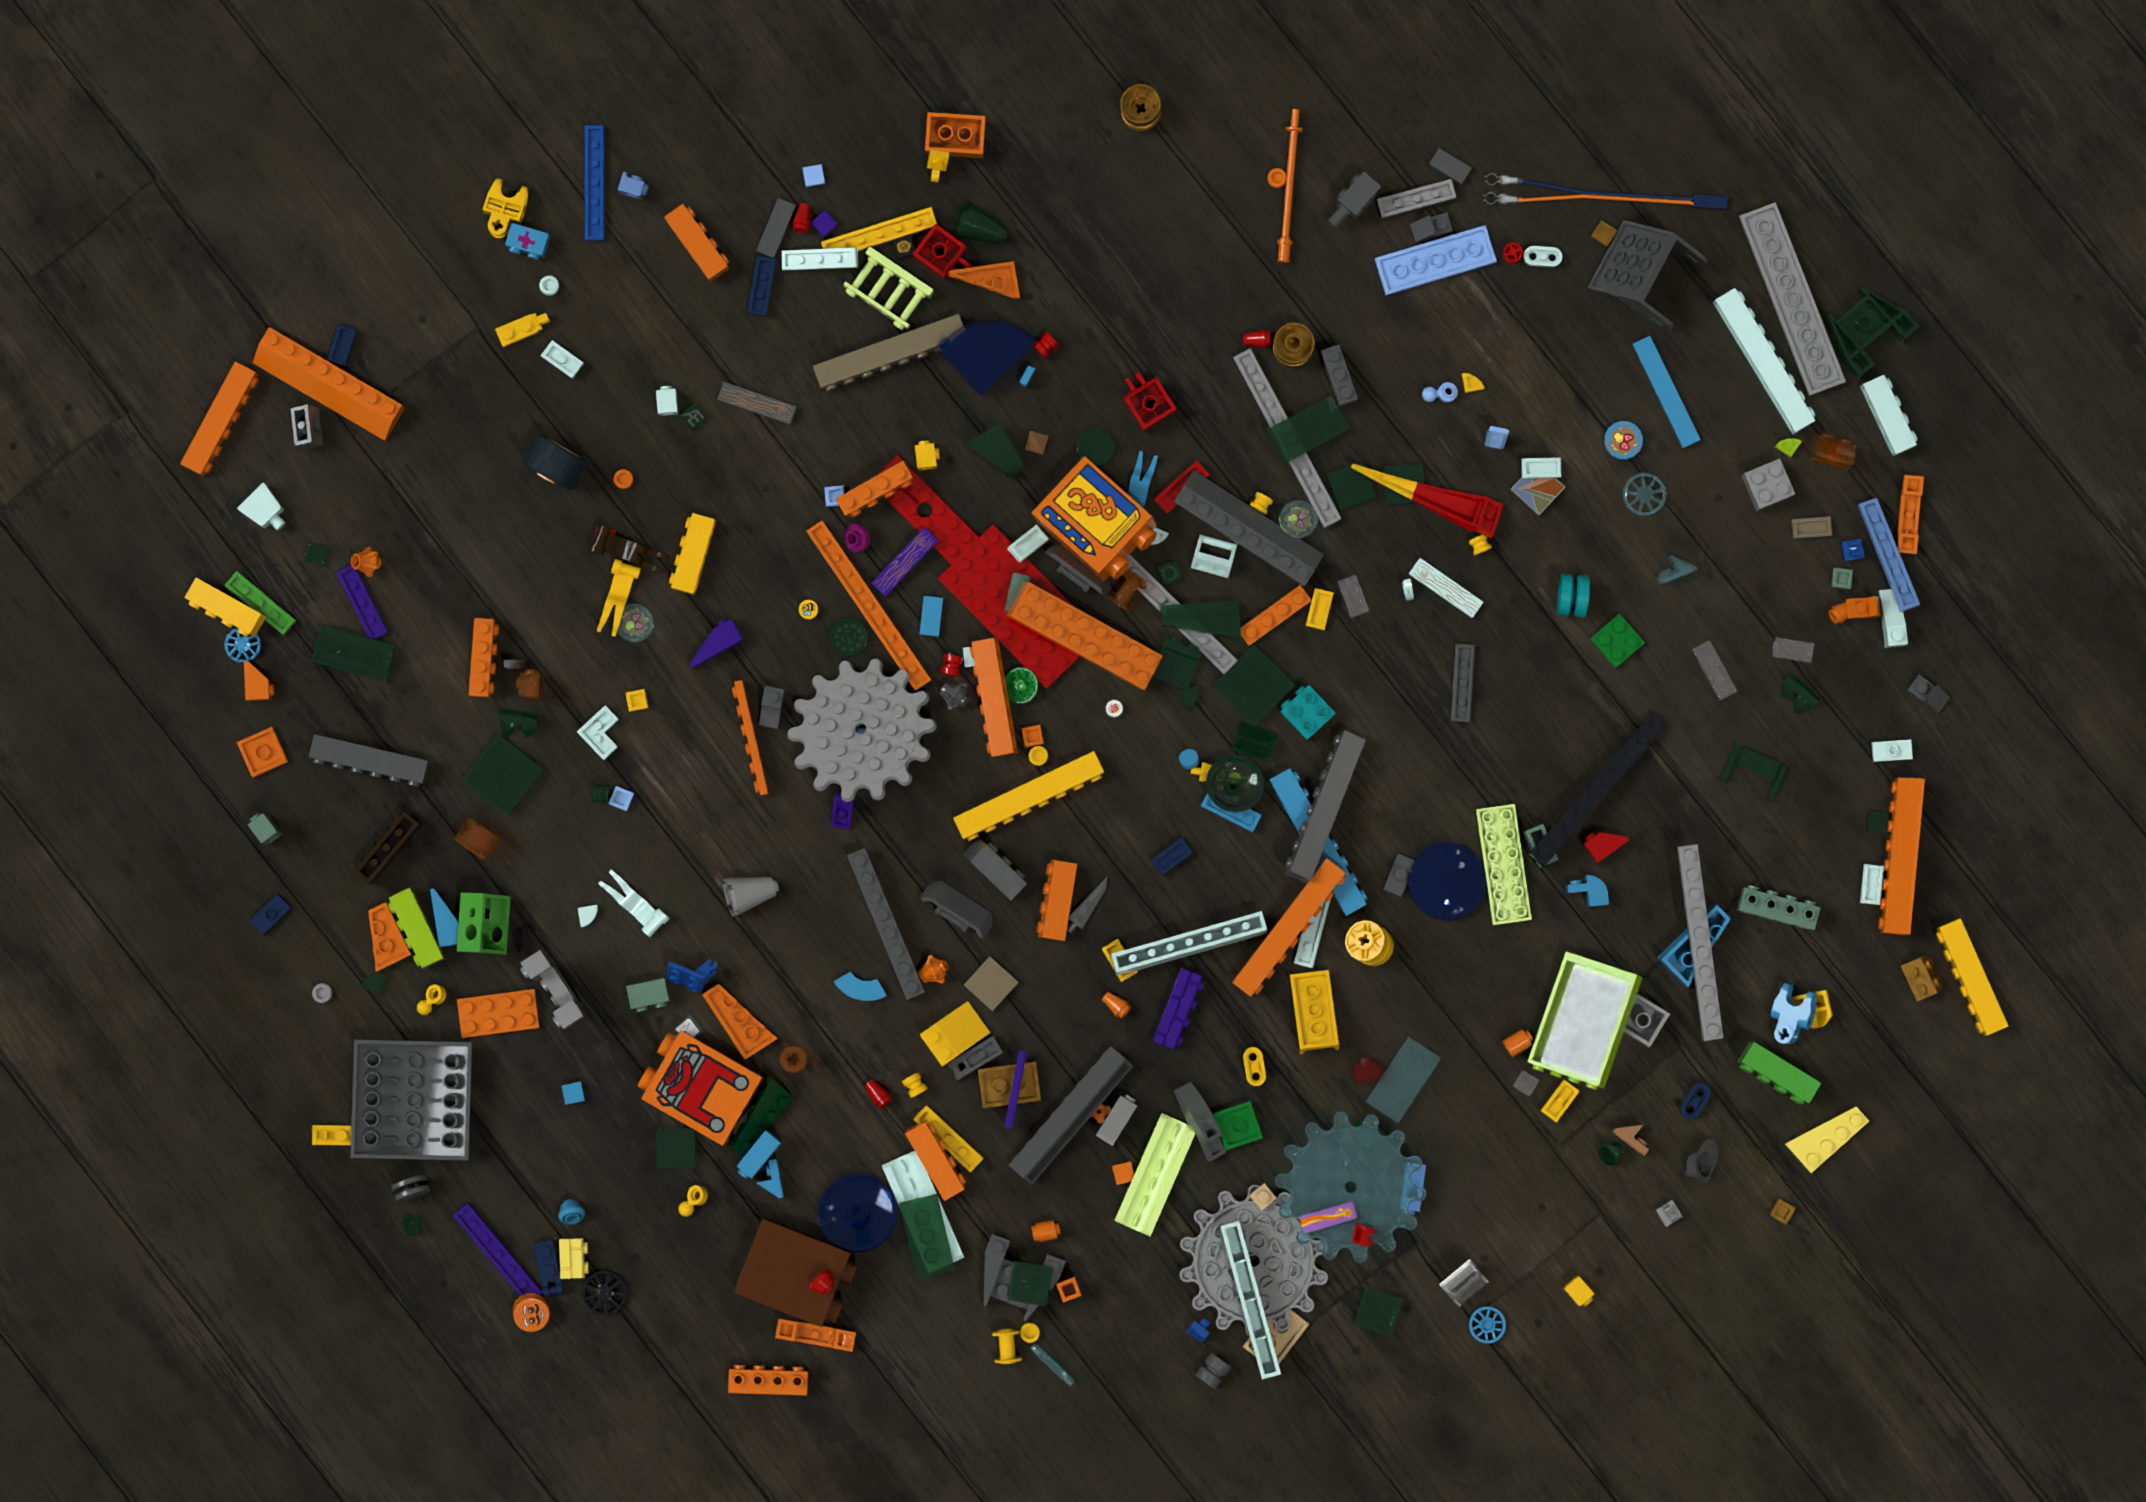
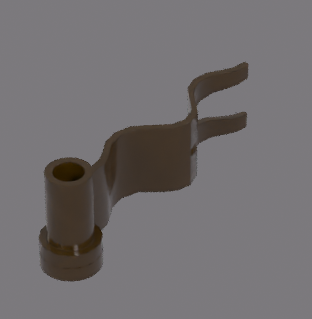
M599 525L594 542L590 544L588 549L589 551L600 555L606 552L661 573L662 569L645 561L637 553L665 559L667 557L666 554L609 533L610 528Z

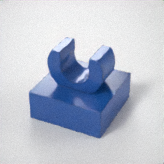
M1861 539L1841 542L1844 562L1865 558Z
M1205 1318L1199 1324L1194 1321L1187 1328L1186 1332L1202 1343L1210 1333L1206 1330L1210 1322Z

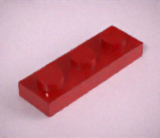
M1198 461L1193 463L1154 499L1166 514L1177 506L1173 501L1193 470L1205 478L1210 475Z

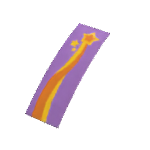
M1353 1201L1299 1217L1304 1234L1358 1218Z

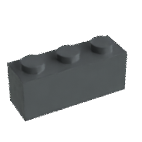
M1340 345L1321 350L1320 357L1338 408L1356 403L1358 398Z

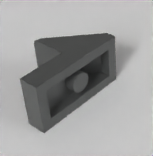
M1448 213L1433 217L1429 215L1410 224L1415 243L1453 231Z
M1917 675L1907 689L1910 694L1937 713L1942 710L1950 698L1940 686H1934L1921 675Z

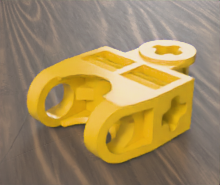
M499 178L492 184L482 209L485 214L491 215L488 229L491 235L497 239L507 236L512 222L521 225L528 200V187L522 186L520 192H517L514 197H505L503 190H501L503 179ZM501 224L502 228L496 231L495 226Z

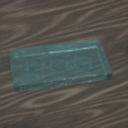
M1408 1037L1365 1102L1399 1123L1441 1058Z

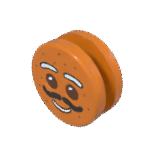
M526 1293L515 1301L513 1305V1318L520 1329L527 1332H535L545 1327L549 1321V1305L543 1296L537 1293Z

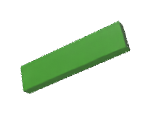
M238 571L224 585L250 608L266 616L265 620L281 634L285 635L296 622L292 616Z

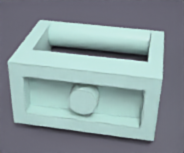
M1200 534L1191 568L1228 578L1237 544ZM1201 543L1230 550L1229 560L1199 552Z

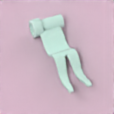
M611 869L609 873L618 882L626 897L602 881L598 884L610 893L623 908L629 911L644 926L642 931L651 937L670 917L660 908L655 910Z

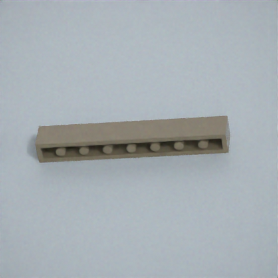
M957 314L816 364L813 368L821 390L831 391L836 389L838 384L844 383V385L855 382L857 377L867 378L872 376L874 371L880 370L884 372L891 369V365L897 363L904 365L910 362L909 359L917 357V359L926 357L930 351L940 352L945 350L947 345H960L964 343V339H967V335L960 316Z

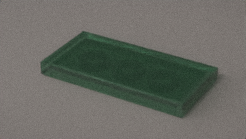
M1332 395L1274 425L1265 432L1285 465L1351 428Z
M321 624L311 662L386 683L396 645Z
M933 1194L899 1202L916 1278L921 1279L954 1271V1262L938 1195Z

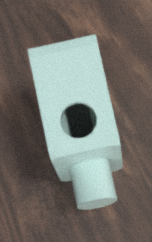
M262 483L237 507L240 512L264 529L271 524L278 531L286 523L279 516L284 511L283 507L265 483Z

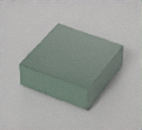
M1833 568L1831 587L1850 590L1853 570Z

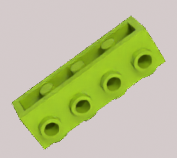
M408 888L389 897L390 903H388L391 912L393 914L396 913L399 919L396 921L399 929L405 931L407 936L405 942L409 949L413 948L415 952L413 958L417 966L421 965L425 969L446 959L413 889Z

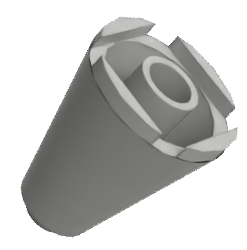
M772 877L723 879L726 883L723 884L727 905H732L733 910L729 911L733 917L775 897L776 892L779 891L778 883Z

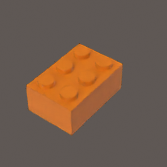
M928 112L925 154L929 155L931 149L949 152L951 157L983 159L986 116Z

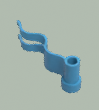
M1139 451L1137 463L1130 480L1128 495L1143 508L1158 456L1154 455L1148 471L1142 481H1140L1143 451Z

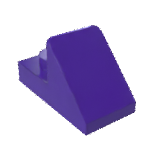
M835 793L831 819L832 827L850 829L855 803L854 799L851 802H845L842 800L840 793Z

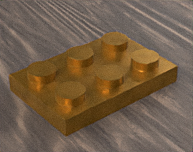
M1036 1062L1024 1064L1017 1104L1041 1101ZM1016 1064L978 1069L983 1108L1009 1105Z

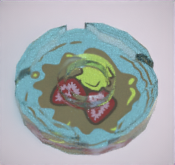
M1295 500L1283 507L1280 512L1279 522L1283 531L1290 537L1297 539L1305 538L1311 535L1317 527L1318 516L1312 505L1305 501Z
M626 605L617 632L624 640L641 642L651 635L654 628V618L651 612L643 605Z

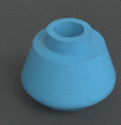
M569 1199L561 1205L558 1218L564 1224H576L583 1219L585 1211L578 1201Z

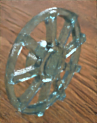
M1638 473L1632 476L1623 488L1622 494L1626 507L1638 516H1650L1657 513L1663 507L1666 500V488L1663 482L1657 476L1650 473ZM1640 476L1642 482L1641 487H1639L1633 481L1635 478ZM1645 476L1654 478L1649 486H1645ZM1658 481L1662 488L1651 490L1654 483ZM1630 483L1637 489L1636 492L1627 491ZM1663 492L1662 500L1653 497V494ZM1626 495H1635L1636 499L1628 503ZM1650 500H1653L1659 503L1660 505L1655 510H1653ZM1640 501L1638 511L1631 507V505ZM1644 503H1647L1650 512H1642Z

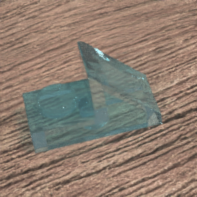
M1670 555L1668 558L1673 571L1671 572L1670 569L1660 572V576L1656 580L1660 586L1691 574L1697 568Z

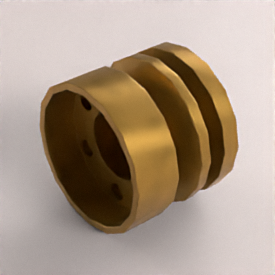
M1145 84L1131 86L1123 93L1120 108L1124 124L1136 132H1146L1153 129L1161 118V100L1158 93L1152 87ZM1142 108H1144V112L1141 111L1140 113H1138L1137 109L1141 110Z

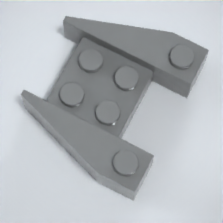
M542 950L537 951L521 962L523 967L520 970L526 978L530 977L532 980H541L540 983L546 991H550L553 995L550 998L558 1009L553 1012L555 1017L552 1019L558 1028L562 1026L563 1029H566L585 1017L581 1002L574 995L556 964Z

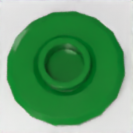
M1017 667L1011 670L1005 677L1008 697L1015 703L1031 701L1039 690L1037 676L1027 668Z

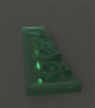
M1238 601L1160 606L1161 622L1164 627L1197 631V633L1214 634L1220 637H1231L1237 640L1242 639Z

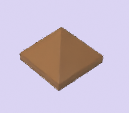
M1030 431L1025 450L1043 455L1049 436Z

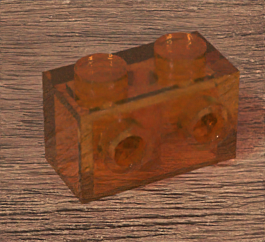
M525 670V673H520V677L516 679V689L519 690V696L522 699L543 700L544 677L537 670Z

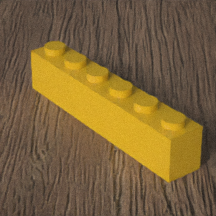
M1961 918L1936 928L1937 940L1940 944L1943 943L1945 951H1943L1944 956L1948 962L1951 961L1952 974L1956 980L1959 979L1961 984L1959 987L1960 992L1964 998L1967 997L1969 1002L1967 1005L1968 1010L1972 1016L1975 1015L1977 1020L1975 1025L1980 1034L1983 1033V1036H1987L2008 1027Z

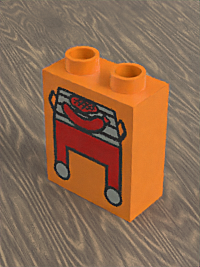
M680 1031L677 1037L668 1032L657 1053L665 1057L659 1069L655 1070L649 1066L638 1083L637 1087L645 1091L641 1099L718 1144L726 1146L736 1125L741 1120L763 1082L764 1077L685 1031Z

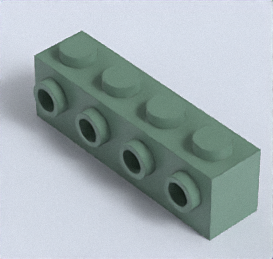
M1748 885L1747 888H1742L1736 911L1813 931L1815 930L1821 907H1817L1815 902L1805 900L1804 903L1798 902L1796 897L1786 895L1785 898L1779 897L1777 892L1767 890L1766 893L1760 892L1758 887Z

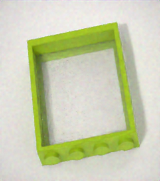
M1566 952L1528 1059V1063L1533 1065L1532 1069L1544 1072V1069L1551 1071L1550 1075L1561 1078L1564 1075L1569 1077L1568 1081L1579 1084L1582 1081L1586 1083L1588 1088L1597 1090L1600 1087L1604 1089L1642 977Z

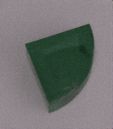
M1199 685L1180 690L1185 709L1192 707L1197 701Z
M372 975L362 983L361 987L380 994L386 975Z

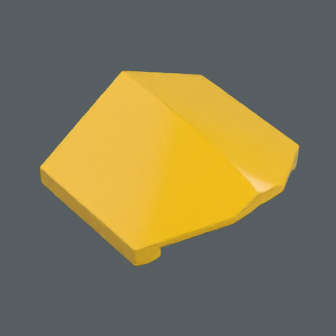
M1827 990L1815 991L1817 993L1816 1013L1810 1028L1824 1027L1833 1016ZM1806 994L1791 997L1792 1002L1797 1006L1801 1005L1805 1000Z

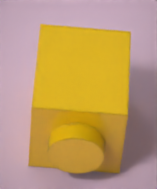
M1578 1275L1563 1287L1564 1291L1579 1307L1581 1305L1585 1307L1593 1300V1291Z

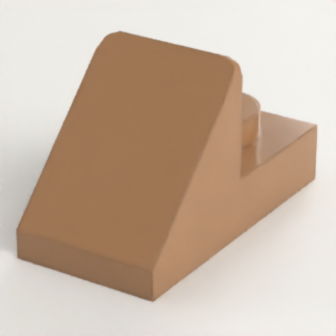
M1643 1125L1613 1128L1611 1131L1642 1156H1645L1649 1149L1645 1147L1647 1143L1639 1137L1637 1139L1634 1138Z

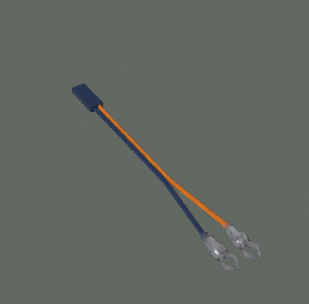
M1494 173L1487 175H1495L1496 178H1499L1497 182L1502 186L1525 183L1580 194L1522 198L1501 193L1498 196L1493 192L1486 194H1494L1495 197H1498L1496 201L1501 205L1532 201L1588 198L1692 205L1693 208L1727 210L1728 196L1694 194L1693 197L1583 191L1524 180L1523 178L1502 174L1500 177H1497ZM1487 180L1484 181V182H1487L1488 185H1495V184H1496V183L1490 184V183H1488ZM1486 199L1483 200V201H1486L1487 204H1490V205H1491V204H1494V203H1489V202H1487Z

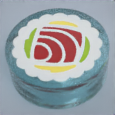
M1111 699L1105 704V713L1112 719L1119 718L1124 712L1123 703L1118 699Z

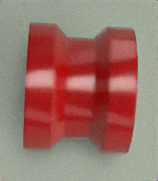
M1514 242L1507 244L1502 253L1504 261L1508 264L1517 263L1523 254L1522 247Z

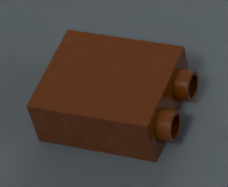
M763 1218L733 1293L822 1327L826 1319L836 1323L844 1303L843 1300L835 1297L840 1282L848 1286L851 1285L858 1264L849 1260L852 1254L851 1251ZM824 1269L830 1270L835 1280L833 1283L835 1287L827 1295L812 1291L809 1285Z

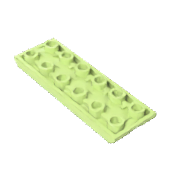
M1515 804L1476 809L1493 925L1532 920Z
M1161 1113L1114 1221L1151 1236L1195 1136L1192 1126H1188L1186 1123Z

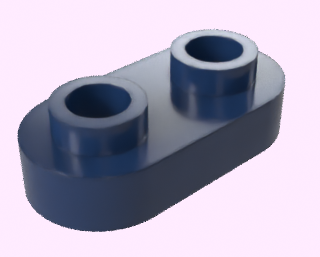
M1695 1084L1680 1106V1113L1684 1118L1694 1119L1702 1111L1711 1095L1710 1088L1706 1084ZM1699 1089L1703 1090L1701 1097L1697 1095V1090ZM1689 1105L1693 1107V1111L1691 1113H1688L1686 1111V1108Z

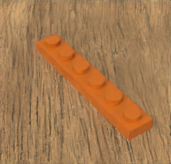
M742 680L735 681V687H732L734 699L738 698L739 705L736 706L738 717L743 718L744 724L741 725L743 736H747L748 743L745 744L747 755L752 757V762L749 765L751 773L755 774L757 781H754L756 793L760 792V796L769 795L744 684Z

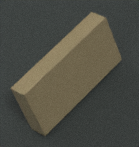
M1831 516L1791 520L1793 539L1832 536Z

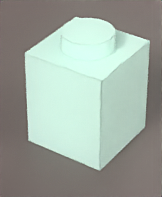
M672 386L660 387V390H656L659 416L679 414L676 389H672Z

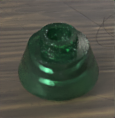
M1608 1141L1599 1145L1598 1154L1606 1165L1617 1166L1624 1155V1150L1619 1142Z

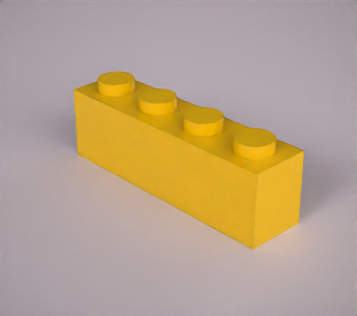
M692 513V516L687 518L685 528L688 530L686 536L683 535L680 542L682 551L681 554H677L674 563L677 566L676 572L671 574L669 580L673 590L695 596L716 524L715 519Z
M195 578L184 597L190 601L188 603L190 606L198 610L200 607L206 609V615L214 619L216 616L222 618L221 623L230 628L233 625L238 627L237 632L246 637L249 634L255 637L266 619V616L198 578Z

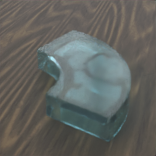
M1037 1344L1030 1348L1068 1386L1071 1387L1075 1383V1380Z

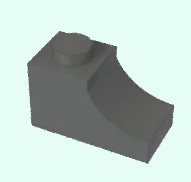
M765 686L759 726L778 729L786 692L784 689Z

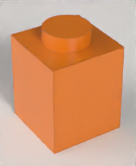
M1075 1276L1056 1283L1063 1302L1082 1296Z

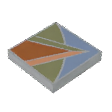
M1521 477L1510 490L1539 516L1563 491L1565 486L1556 478L1522 479Z

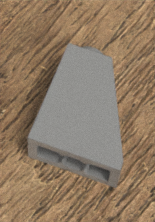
M1127 1094L1125 1097L1120 1095L1096 1136L1113 1146L1136 1109L1137 1105L1134 1104L1136 1100Z

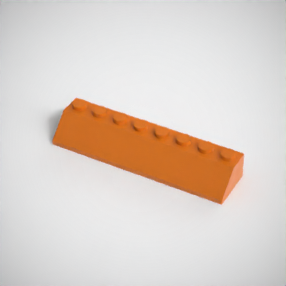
M270 327L258 345L253 364L384 441L388 438L405 409L400 403Z
M1898 777L1891 784V793H1894V797L1889 805V813H1892V818L1888 821L1887 825L1890 839L1886 841L1885 850L1888 851V859L1884 860L1886 879L1883 878L1882 890H1885L1884 898H1881L1880 909L1883 910V913L1878 921V929H1881V934L1906 936L1911 933L1925 779Z

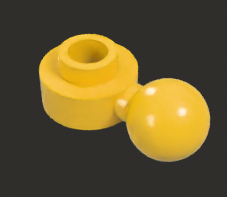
M436 984L429 986L426 991V1000H421L417 1004L418 1013L428 1015L432 1011V1004L439 1005L443 1003L446 998L445 988Z
M698 1185L690 1187L687 1193L688 1201H684L679 1205V1213L684 1217L692 1215L694 1205H703L708 1197L707 1190L703 1186Z

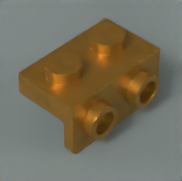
M1927 954L1901 966L1917 1002L1943 990V982L1936 974L1934 963Z

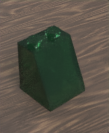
M1000 423L966 443L969 452L1005 477L1012 476L1014 478L1022 473L1024 463Z

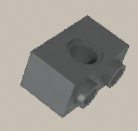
M308 404L290 408L295 446L303 449L323 446L319 408Z

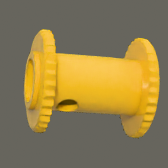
M1001 1329L992 1333V1336H998L1000 1358L995 1359V1363L1012 1364L1022 1360V1357H1016L1014 1335L1019 1334V1330Z

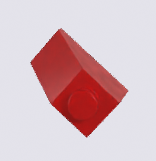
M1593 832L1584 838L1586 842L1582 845L1593 861L1598 863L1628 842L1629 839L1625 836L1601 832L1595 835Z

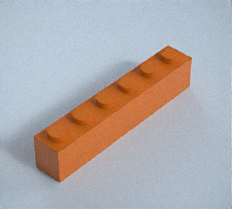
M236 361L234 362L180 463L182 466L203 477L205 474H209L213 467L212 461L214 457H218L222 450L221 444L223 440H227L230 436V427L233 422L236 423L238 421L242 405L245 406L247 404L251 388L254 389L259 381V378H257L258 374Z
M989 638L972 642V647H970V654L974 658L976 665L973 666L975 677H978L977 693L979 697L981 696L982 700L980 711L982 716L985 717L983 729L985 735H988L989 740L987 742V751L991 754V757L1017 754L1018 749L998 638Z

